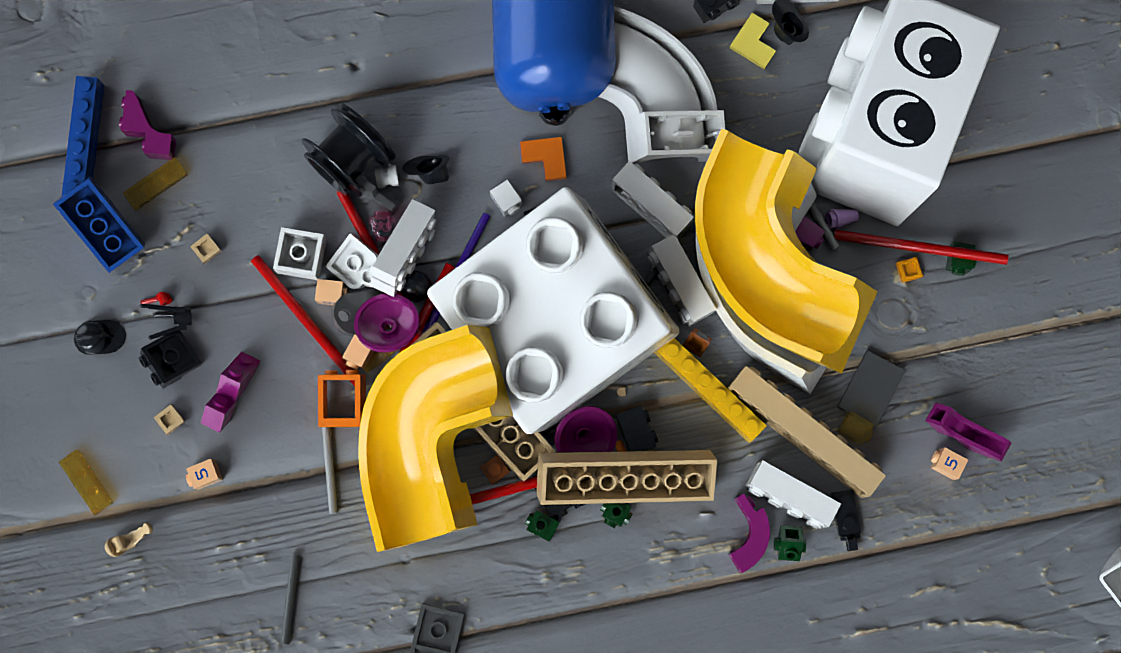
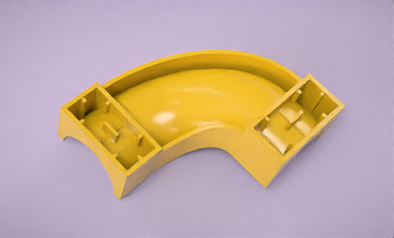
M721 129L703 169L695 200L697 240L707 270L728 305L754 331L767 340L805 359L842 373L878 291L856 277L818 264L803 247L795 233L792 223V209H800L817 168L794 151L787 149L785 154L773 152L752 144L728 130Z
M465 325L415 343L398 353L386 364L375 379L368 393L360 422L359 470L363 497L377 552L408 546L478 525L467 482L461 483L453 445L458 433L465 429L476 428L513 416L490 327Z

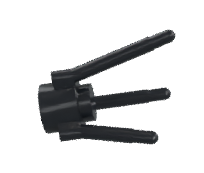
M154 304L139 305L141 308L173 311V313H154L153 316L161 318L173 317L174 324H179V326L150 335L148 337L149 340L179 330H187V325H192L191 308Z

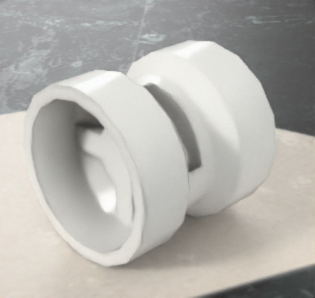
M391 165L388 169H383L382 167L375 168L378 189L385 188L388 184L399 186L396 165Z

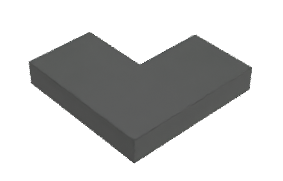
M358 175L355 183L362 193L394 215L398 210L396 204L380 193L374 184L363 176Z

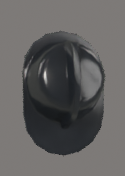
M775 0L772 5V14L776 21L774 32L777 38L787 45H791L793 42H804L809 36V29L796 7L789 0Z
M447 155L419 156L407 161L403 165L402 170L407 175H418L428 185L446 182L449 179L446 165L449 157Z
M113 320L88 321L77 328L74 334V343L76 348L83 354H109L116 352L122 347L126 335L124 328Z

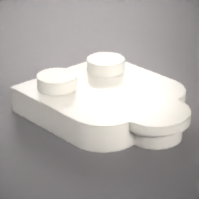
M350 233L325 267L349 288L361 289L364 286L372 287V266L378 254L356 235Z

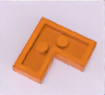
M562 137L520 142L522 164L543 161L546 181L567 178Z

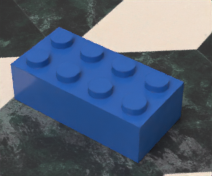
M92 176L85 179L53 203L55 208L108 273L138 253L145 246L143 240Z

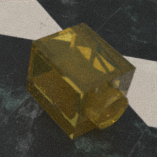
M851 411L847 413L837 432L860 445L864 441L868 442L874 433L871 429L874 424Z

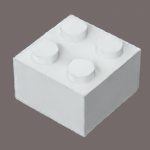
M281 227L273 270L277 274L312 280L319 279L327 243L324 234Z

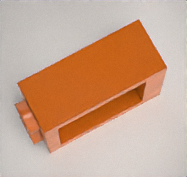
M325 370V375H318V427H360L363 408L366 402V374H359V370H346V374H338V370ZM327 380H355V417L328 418Z

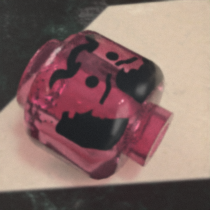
M374 211V215L369 216L368 219L369 235L376 237V241H387L396 227V217L391 215V212Z

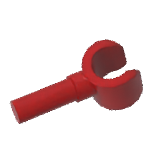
M159 292L152 298L140 300V303L150 304L159 301L160 305L166 306L172 302V299L168 293Z

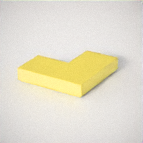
M751 13L729 48L762 69H765L776 50L760 41L770 23Z

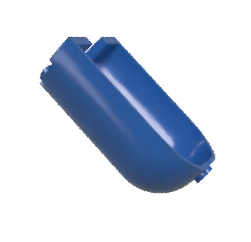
M492 0L494 77L498 89L509 103L518 109L528 112L549 113L550 108L557 106L558 110H569L572 106L583 105L594 100L607 88L613 77L616 65L614 0Z

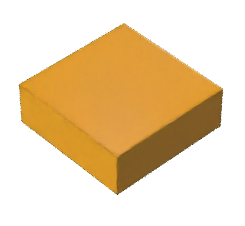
M917 257L895 263L901 283L923 277Z

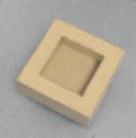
M208 234L190 246L204 264L221 252L220 248Z
M172 404L153 417L166 435L171 434L185 423V420Z

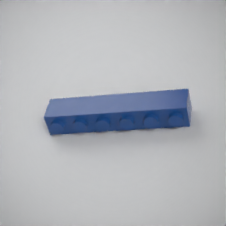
M76 76L61 197L88 177H94L104 94V84L97 77Z

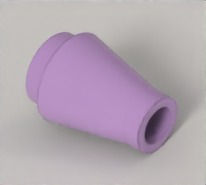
M831 209L829 212H826L825 220L829 228L836 230L850 223L857 222L859 214L856 209Z

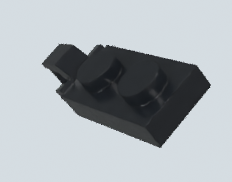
M852 489L832 492L831 498L841 503L835 515L837 534L840 536L841 541L846 542L847 551L858 550L857 539L861 538V530L854 491Z

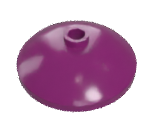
M380 294L368 299L358 309L354 319V330L359 341L365 347L377 352H392L405 347L413 340L419 328V315L416 307L410 300L398 294H395L394 297L388 294Z
M582 406L569 412L560 421L555 433L557 453L612 452L617 441V428L614 420L603 409L595 406ZM583 430V434L578 436V433Z

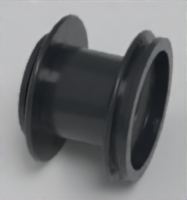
M340 103L338 109H331V114L338 126L319 146L307 138H302V144L308 151L304 154V157L316 172L341 194L347 195L351 192L357 197H361L362 191L354 181L358 175L374 160L384 167H390V160L393 161L396 158V154L387 141L369 122L349 106Z

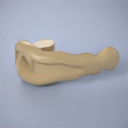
M145 522L143 526L129 534L118 535L108 539L105 542V551L112 557L124 554L127 550L135 547L146 534L152 533V525Z

